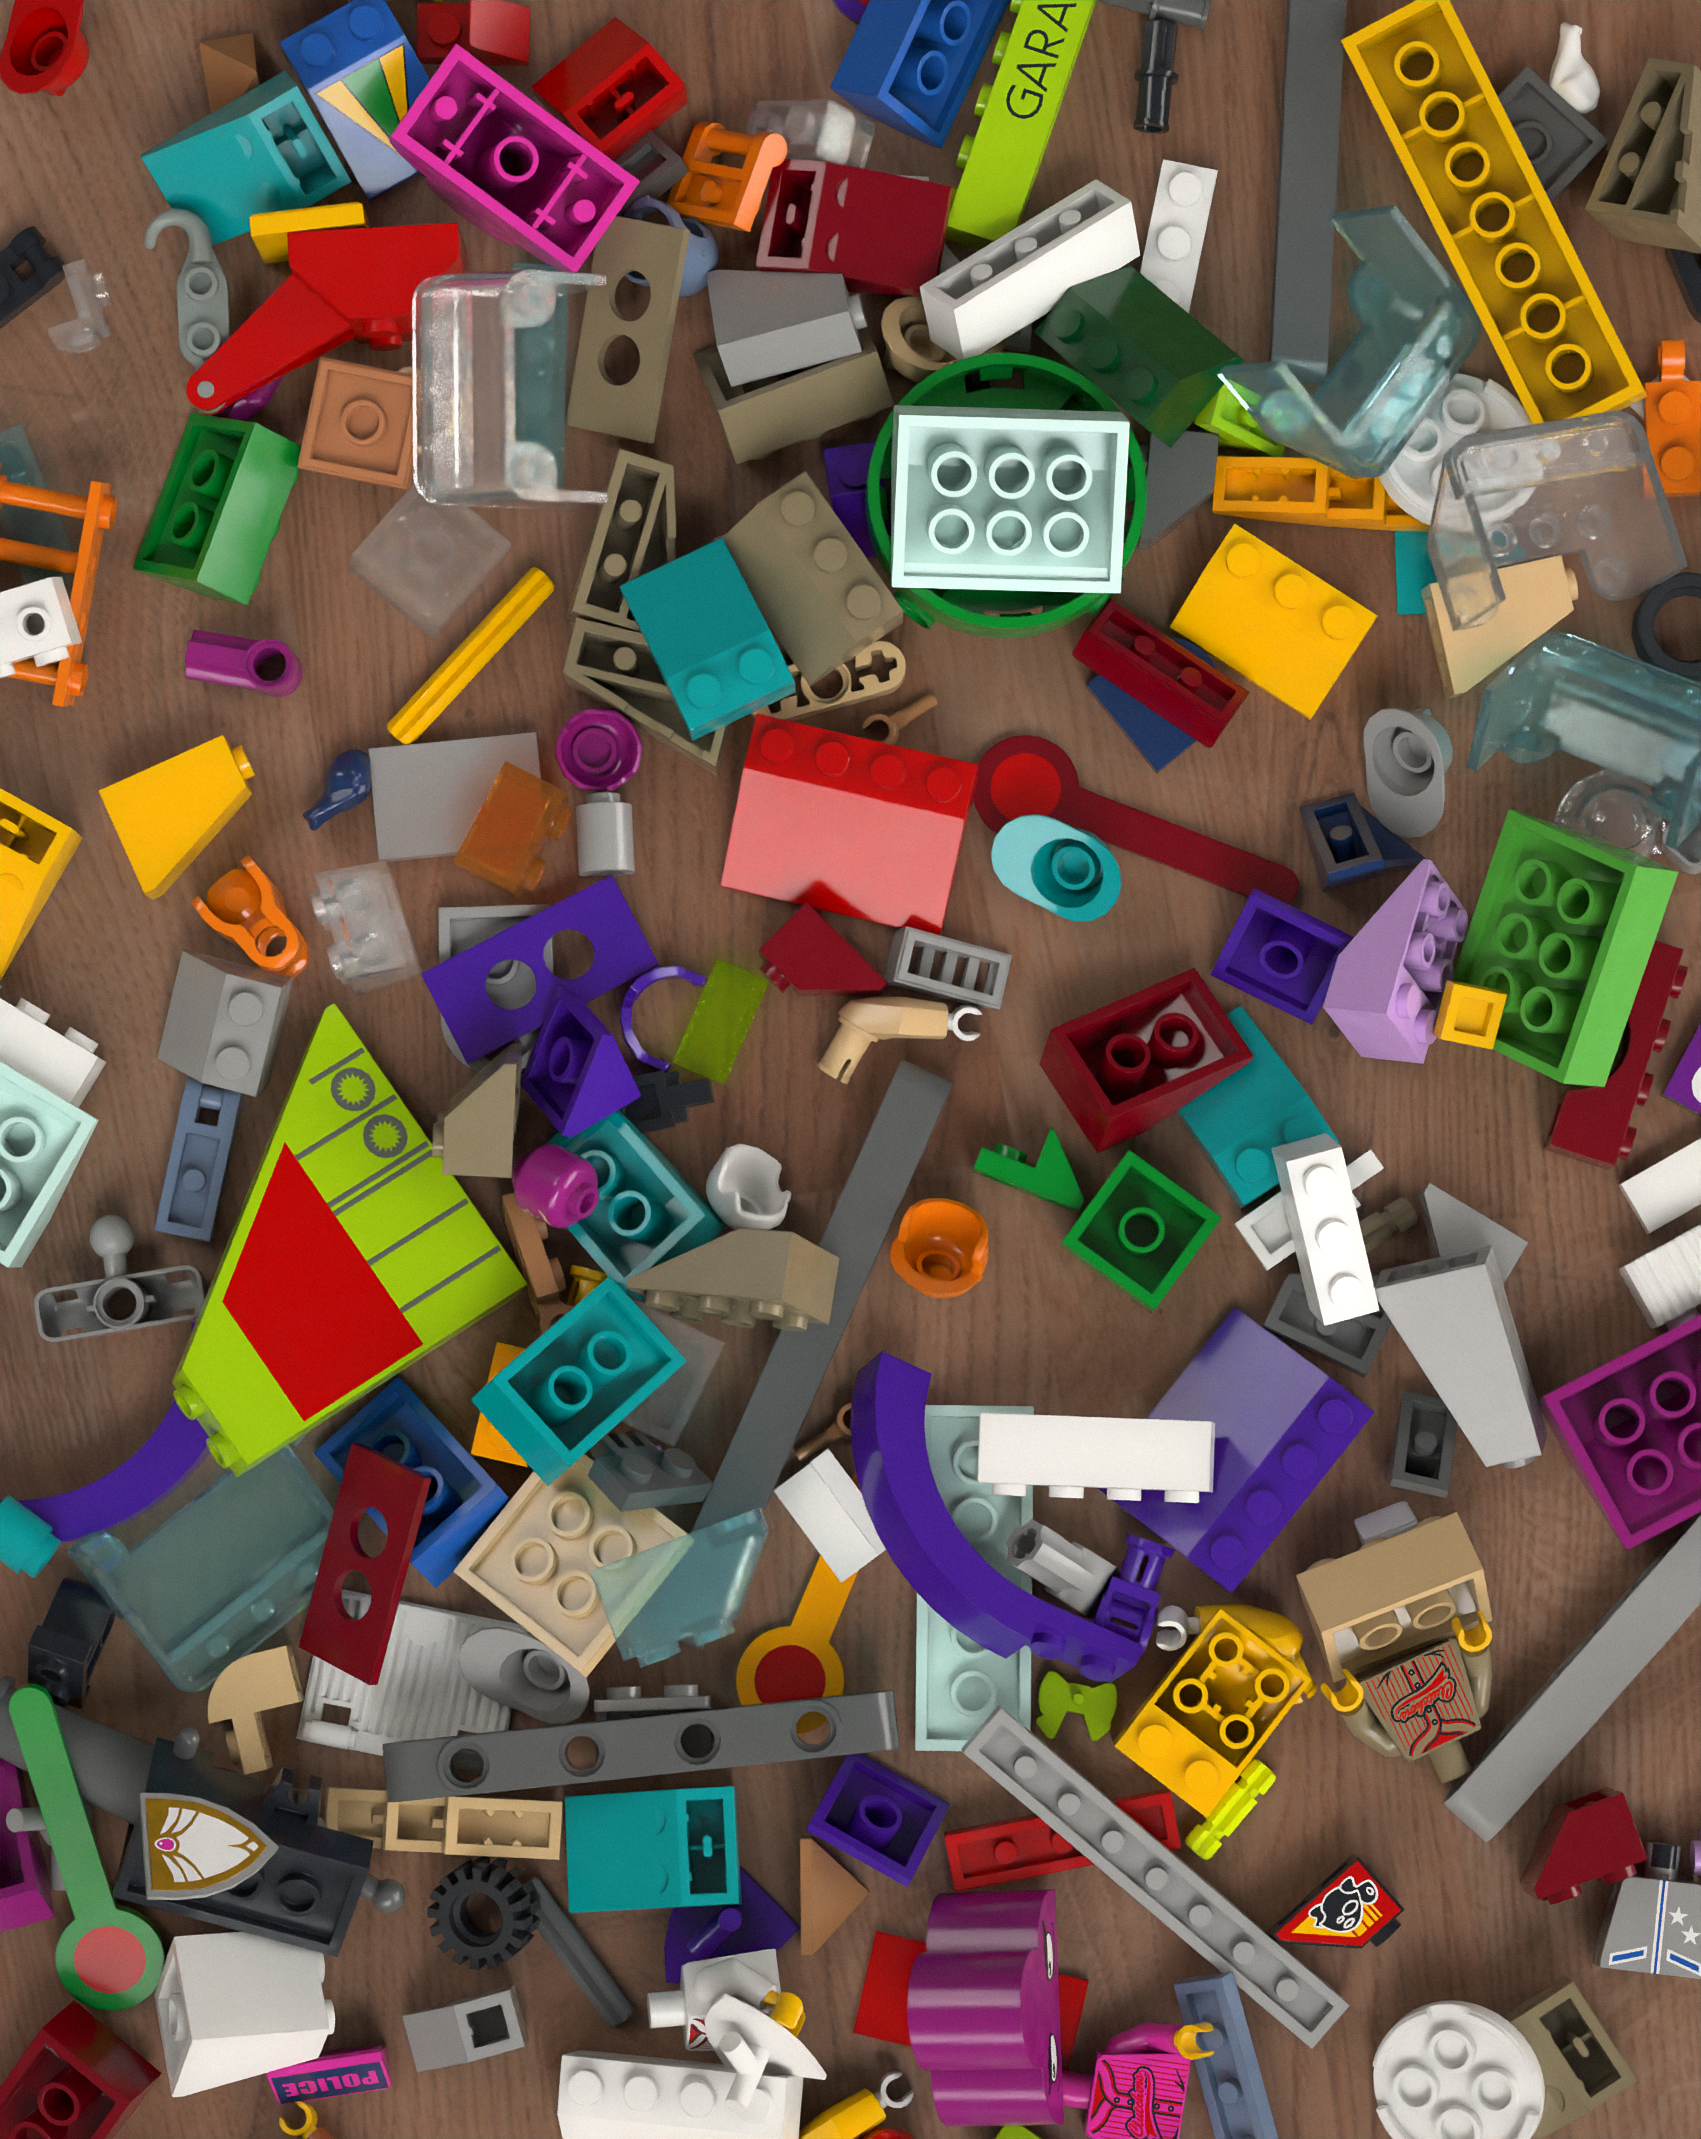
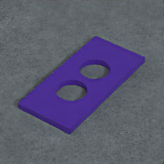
M610 875L421 973V976L466 1063L469 1065L542 1027L559 984L569 985L579 998L587 1004L658 967L659 964L614 877ZM574 930L584 934L591 941L594 948V960L590 969L576 979H561L553 975L546 967L544 961L546 944L551 937L561 931ZM507 960L523 962L531 968L536 978V990L532 999L525 1006L513 1010L503 1009L495 1005L490 1000L486 990V981L490 971L497 964Z

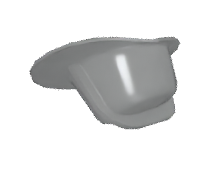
M1399 708L1381 709L1369 718L1364 728L1367 791L1370 805L1379 822L1392 833L1405 838L1422 837L1437 826L1443 815L1445 802L1444 775L1453 759V745L1448 732L1440 722L1432 717L1430 709L1419 708L1412 712Z
M503 1627L482 1628L469 1635L460 1647L458 1664L464 1679L475 1691L493 1701L522 1711L535 1719L549 1724H566L579 1718L588 1706L590 1690L586 1677L531 1633L525 1634Z

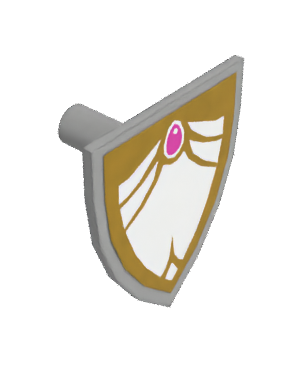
M170 1793L139 1794L147 1900L204 1898L231 1889L257 1873L279 1848L255 1824L227 1807L193 1796Z

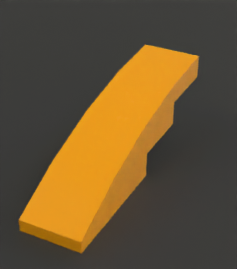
M1217 456L1212 508L1214 514L1325 527L1443 532L1442 529L1422 523L1400 508L1382 486L1374 465L1330 464L1328 458Z

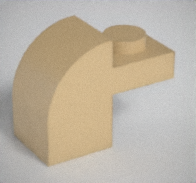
M292 1644L239 1658L224 1669L216 1679L208 1700L209 1724L232 1719L234 1730L226 1731L228 1751L233 1765L242 1763L244 1775L273 1767L261 1711L304 1701V1693Z

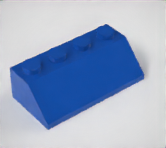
M870 0L830 88L862 114L929 146L941 149L1010 0Z

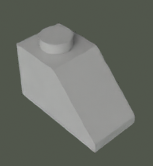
M1431 1183L1424 1186L1418 1198L1433 1257H1442L1492 1245L1504 1284L1528 1242Z

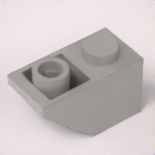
M514 1984L402 2016L417 2072L469 2063L525 2047L529 2041Z

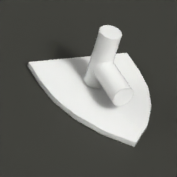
M726 1993L711 2004L704 2020L706 2036L725 2067L735 2068L737 2071L725 2100L726 2106L741 2113L747 2111L763 2072L821 2080L826 2079L827 2074L805 2045L773 2019Z

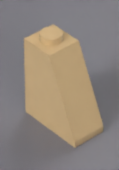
M1562 555L1429 584L1421 590L1445 699L1456 698L1467 692L1574 610L1572 601L1578 599L1577 581L1571 567L1564 568Z

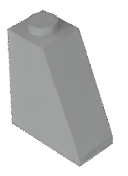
M713 270L706 272L716 345L731 387L862 352L858 329L868 327L863 303L859 294L849 296L842 274Z

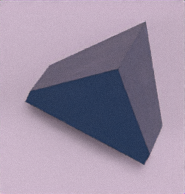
M1355 793L1300 807L1301 817L1322 892L1414 868L1423 859H1426L1359 805Z

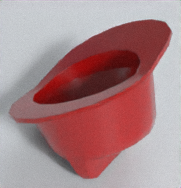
M15 0L7 37L0 56V77L9 90L21 95L33 94L43 90L53 96H62L67 87L71 86L82 75L90 55L88 40L80 29L84 0Z

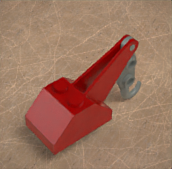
M171 209L161 212L151 220L145 232L144 245L148 249L155 247L157 236L163 229L169 226H179L186 230L189 236V252L177 280L179 346L184 358L195 367V373L189 378L186 385L187 397L194 409L205 415L219 413L238 400L353 339L359 344H368L369 349L374 351L401 349L402 342L416 341L468 284L467 250L458 223L287 232L289 267L292 274L231 335L228 281L212 250V239L208 226L203 220L188 210Z

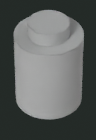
M603 792L586 795L587 804L575 807L579 876L608 877L612 875L615 877L635 873L632 804L620 802L619 793Z

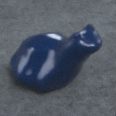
M350 749L335 756L325 776L323 795L308 811L303 813V817L307 820L312 831L318 830L326 821L337 814L356 807L368 797L371 787L370 758L367 753L358 749Z

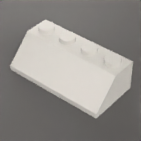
M579 2050L562 2055L557 2116L563 2139H799L803 2077L763 2072L747 2111L741 2113L730 2109L725 2104L737 2074L735 2068L725 2067L724 2064Z

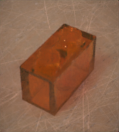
M505 761L453 861L456 868L517 900L524 888L533 891L547 864L546 860L540 858L550 838L558 841L571 819L573 811L566 808L569 802L567 792Z

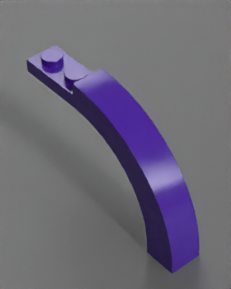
M191 1322V1333L196 1322ZM174 1400L164 1420L150 1439L131 1458L114 1471L91 1484L71 1492L41 1499L16 1501L52 1526L53 1531L51 1534L61 1540V1543L78 1541L107 1532L134 1520L158 1505L178 1489L210 1454L206 1444V1439L209 1436L197 1418L194 1420L188 1419Z
M881 1351L857 1372L851 1410L852 1454L858 1484L875 1530L894 1564L912 1588L936 1613L956 1630L980 1646L1005 1659L1026 1645L1030 1647L1032 1653L1039 1657L1058 1659L1080 1669V1673L1091 1680L1107 1681L1109 1683L1135 1667L1138 1663L1141 1644L1025 1592L999 1574L969 1544L946 1509L930 1468L924 1423L925 1405L932 1374Z

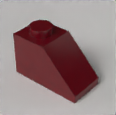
M807 902L758 950L759 956L766 962L759 970L782 993L791 987L799 996H880L887 989V981Z

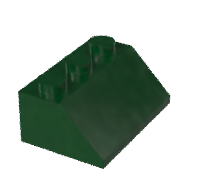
M1131 265L1071 287L1034 331L1057 353L1170 448L1244 361Z

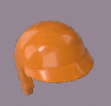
M927 1198L918 1201L910 1206L900 1224L898 1236L895 1237L892 1243L890 1262L894 1271L907 1284L911 1285L914 1290L932 1298H954L966 1293L978 1281L981 1282L987 1267L990 1252L987 1223L979 1212L958 1201L947 1198Z

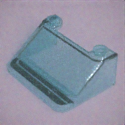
M288 1444L238 1478L230 1468L227 1473L130 1551L127 1550L115 1535L106 1531H96L82 1537L68 1548L66 1552L168 1679L182 1691L198 1692L213 1684L231 1663L250 1654L310 1605L334 1510Z

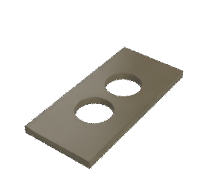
M616 216L595 245L565 425L641 442L654 443L690 235L689 229ZM632 271H638L645 276L650 285L651 300L648 309L640 318L628 321L617 310L615 291L624 275ZM626 335L638 347L640 365L635 377L630 382L624 385H617L610 380L605 371L604 356L607 347L615 338Z

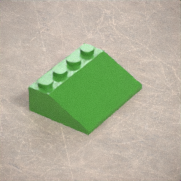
M1509 809L1453 977V981L1497 989L1507 994L1493 1050L1563 1084L1605 1087L1679 871L1633 851L1523 812Z

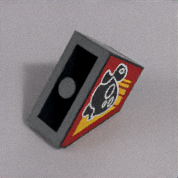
M1352 1854L1268 1931L1279 1943L1363 1948L1370 1941L1377 1947L1401 1926L1396 1917L1405 1909L1360 1858Z

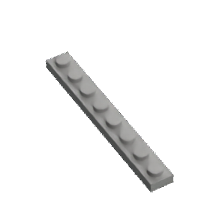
M1000 1705L996 1707L961 1748L966 1756L1222 1973L1233 1971L1237 1986L1311 2049L1314 2048L1350 2006L1346 1999Z

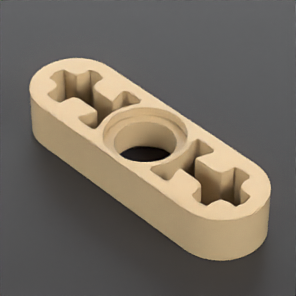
M886 641L874 642L848 661L855 660V670L857 672L872 666V656L882 654L885 662L894 661L897 666L889 671V680L879 683L878 677L872 674L860 677L859 684L862 690L852 692L850 671L845 664H842L835 669L843 680L842 689L838 695L830 699L817 697L795 664L789 665L788 668L792 677L801 675L802 694L809 705L797 707L796 695L780 701L781 711L777 713H770L769 707L765 706L751 713L754 719L758 713L783 720L795 721L891 694L904 681L906 674L905 658L899 648L892 643Z

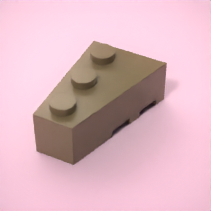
M1648 58L1585 208L1596 221L1618 240L1701 254V70L1695 64Z
M619 449L611 461L565 620L575 622L576 618L641 633L619 586L676 560L675 538L677 535L673 465Z

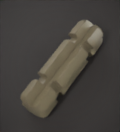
M1400 1197L1383 1208L1385 1212L1381 1214L1375 1212L1359 1222L1366 1253L1393 1238V1232L1397 1231L1400 1234L1418 1222L1415 1209L1405 1197Z

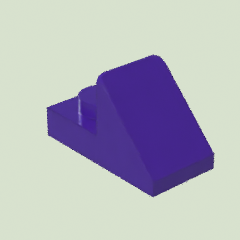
M876 442L823 449L831 508L866 558H877L868 532L865 513L866 480ZM880 481L879 485L885 488V481ZM885 488L887 493V510L889 520L883 521L888 536H891L890 508L887 488Z

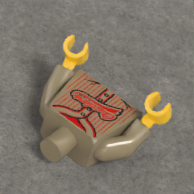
M1477 1611L1479 1617L1478 1625L1474 1629L1467 1631L1463 1630L1459 1618L1455 1617L1451 1621V1626L1460 1643V1647L1456 1638L1449 1637L1358 1680L1347 1669H1343L1341 1672L1347 1679L1345 1687L1338 1692H1332L1326 1683H1323L1320 1687L1321 1692L1338 1710L1353 1737L1385 1758L1400 1756L1403 1761L1409 1763L1428 1754L1441 1784L1449 1782L1472 1770L1459 1739L1480 1730L1481 1724L1479 1719L1489 1710L1493 1677L1489 1650L1492 1631L1482 1611Z

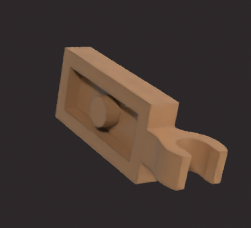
M510 1193L502 1196V1220L520 1272L528 1283L525 1287L535 1316L539 1318L540 1336H542L567 1314L573 1306L564 1304L559 1299V1291L566 1289V1283L558 1258L552 1257L548 1259L542 1243V1240L548 1239L546 1223L526 1213L516 1203L515 1194Z

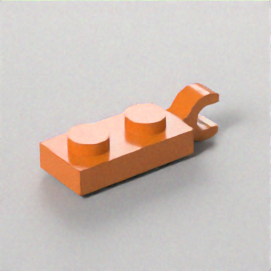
M1684 340L1661 341V346L1657 347L1659 382L1644 383L1643 385L1647 397L1642 399L1647 498L1701 496V381H1684Z

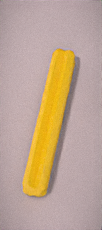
M536 567L530 568L388 722L387 729L389 733L403 745L413 744L550 596L555 588L553 581L542 570Z

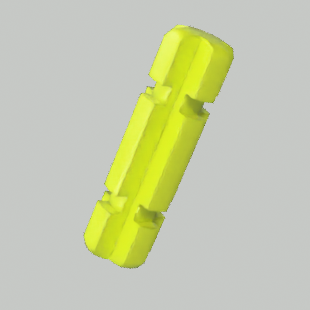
M1253 1759L1248 1763L1239 1775L1242 1777L1237 1784L1235 1782L1232 1784L1206 1818L1207 1820L1203 1825L1197 1824L1186 1837V1845L1200 1858L1208 1860L1222 1845L1219 1842L1224 1835L1227 1837L1231 1835L1257 1804L1255 1800L1259 1793L1264 1795L1275 1782L1276 1776L1274 1772L1260 1760Z

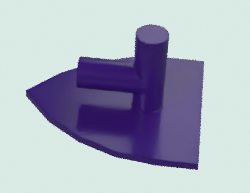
M740 1867L742 1904L673 1908L669 1918L664 1946L666 1982L680 1983L682 1966L688 1962L767 1949L778 1951L801 1927Z

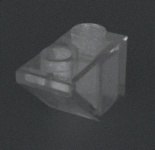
M830 99L755 101L751 116L747 122L746 134L757 135L760 132L766 131L782 135L787 143L785 159L829 161L865 168L876 124Z

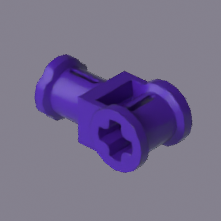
M1126 1533L1124 1542L1128 1545L1118 1577L1112 1576L1107 1588L1103 1590L1092 1623L1141 1644L1139 1656L1142 1657L1158 1613L1157 1605L1161 1593L1155 1592L1165 1561L1166 1559L1173 1558L1175 1550ZM1146 1555L1147 1560L1142 1571L1140 1580L1137 1582L1136 1577L1139 1572L1143 1557ZM1116 1617L1133 1623L1135 1628L1130 1629L1110 1621V1618Z

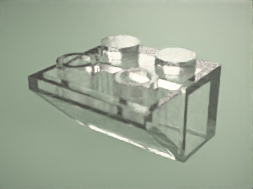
M386 861L327 870L314 874L319 889L309 892L311 902L319 924H323L325 931L332 930L335 944L326 946L334 975L336 979H340L342 985L349 984L359 995L421 976L423 970L392 870Z

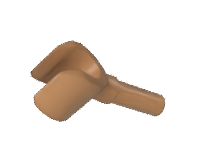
M930 692L889 717L883 714H874L864 721L862 730L867 731L878 722H886L889 726V735L881 742L894 745L899 737V730L916 717L937 705V700Z
M852 1402L844 1405L835 1414L833 1424L794 1450L801 1462L842 1437L851 1439V1430L844 1425L843 1416L844 1413L852 1410Z

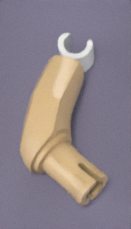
M877 996L850 1000L839 1010L838 1014L840 1017L838 1020L842 1024L816 1067L831 1077L838 1078L840 1082L848 1084L851 1075L871 1041L878 1042L879 1039L887 1040L891 1038L944 1039L947 1036V1030H953L955 1035L962 1040L972 1041L978 1038L980 1033L961 1031L958 1028V1020L965 1013L982 1015L978 1008L969 1004L961 1005L955 1008L952 1013H948L945 1003L907 997Z

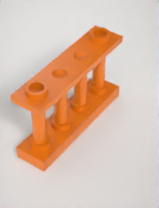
M0 462V473L2 468V462ZM0 474V509L3 504L84 519L78 553L0 538V561L74 575L70 604L82 643L67 647L70 657L60 660L59 664L50 663L37 667L35 660L30 658L13 663L16 674L8 676L9 678L55 686L52 705L61 707L73 706L75 696L82 697L87 684L88 664L81 663L104 530H112L114 526L118 498L111 496L112 483L91 481L89 495L86 497L9 482L6 475Z

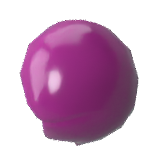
M602 706L590 707L577 712L563 724L557 734L555 758L563 776L581 790L608 792L617 789L637 773L640 767L643 744L635 724L621 712Z

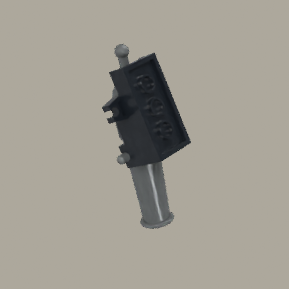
M4 1676L0 1680V1758L28 1772L9 1713V1701L13 1692L17 1689L15 1679L12 1676ZM54 1704L83 1799L129 1822L112 1897L227 1927L229 1931H242L338 1957L359 1896L372 1901L374 1906L384 1913L396 1912L404 1904L405 1890L398 1881L388 1878L380 1880L368 1874L373 1840L329 1829L324 1820L319 1817L322 1790L321 1777L310 1775L308 1788L302 1791L292 1788L295 1770L283 1767L269 1789L266 1790V1781L244 1776L227 1768L211 1767L213 1752L197 1748L200 1735L194 1728L185 1727L181 1729L177 1734L175 1742L157 1737L154 1745ZM170 1793L193 1796L227 1807L255 1824L279 1848L257 1873L231 1889L204 1898L147 1900L139 1794Z

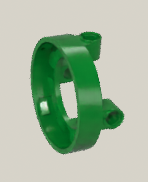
M991 353L954 362L927 376L914 386L897 404L907 406L1121 412L1097 385L1080 373L1055 361L1020 353ZM1012 372L1022 373L1023 389L988 388L966 393L965 378L968 375L979 373L980 381L1011 379ZM894 410L878 434L867 474L865 489V513L868 532L878 560L890 580L891 536H888L883 521L889 520L886 489L879 485V482L891 481ZM1129 427L1128 464H1130V468L1127 469L1126 503L1134 502L1131 518L1125 519L1122 572L1131 558L1140 537L1147 504V479L1144 461L1131 427ZM896 587L892 595L904 613L925 629L929 630L938 621L945 626L971 635L1008 639L1035 636L1052 631L1070 623L1084 613L1093 618L1114 593ZM1042 607V613L1033 615L1030 611ZM984 612L1016 614H1000V617L985 615Z

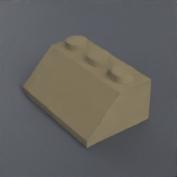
M866 328L858 329L862 348L861 353L733 387L730 385L717 346L693 354L721 432L736 465L748 460L765 458L773 451L801 440L816 439L828 430L852 421L869 419L879 411L894 406L877 349Z
M806 471L758 503L722 537L769 629L809 686L903 623V609Z

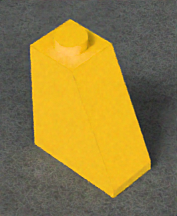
M221 735L99 790L142 890L151 900L163 896L251 797L252 791L246 779L255 776V772L242 745L232 748L224 735Z

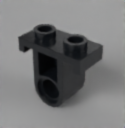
M65 1577L55 1594L42 1626H36L29 1642L28 1684H37L44 1687L51 1695L54 1704L62 1707L70 1705L82 1710L90 1691L88 1683L118 1612L120 1595Z

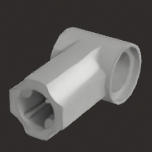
M1033 1519L1023 1526L1015 1527L1006 1542L1008 1547L1007 1562L1044 1584L1046 1592L1087 1617L1117 1569L1116 1566L1079 1543L1073 1541L1071 1544L1052 1529L1041 1525Z

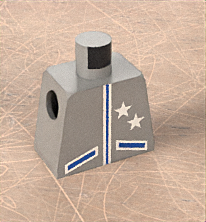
M1646 1842L1645 1853L1648 1859L1644 1861L1643 1875L1635 1874L1612 1884L1594 1948L1592 1963L1602 1968L1701 1979V1884L1694 1881L1678 1880L1681 1846Z

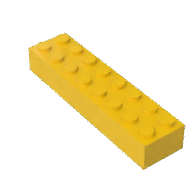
M1416 0L1342 39L1341 42L1544 447L1548 448L1646 398L1647 394L1450 0Z

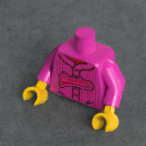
M1145 2022L1112 2036L1107 2042L1105 2049L1095 2050L1091 2075L1062 2070L1063 2106L1086 2109L1083 2131L1085 2136L1091 2139H1179L1191 2060L1210 2057L1214 2054L1213 2050L1204 2051L1198 2047L1196 2034L1198 2032L1213 2031L1212 2024L1202 2022L1183 2026L1180 2024Z

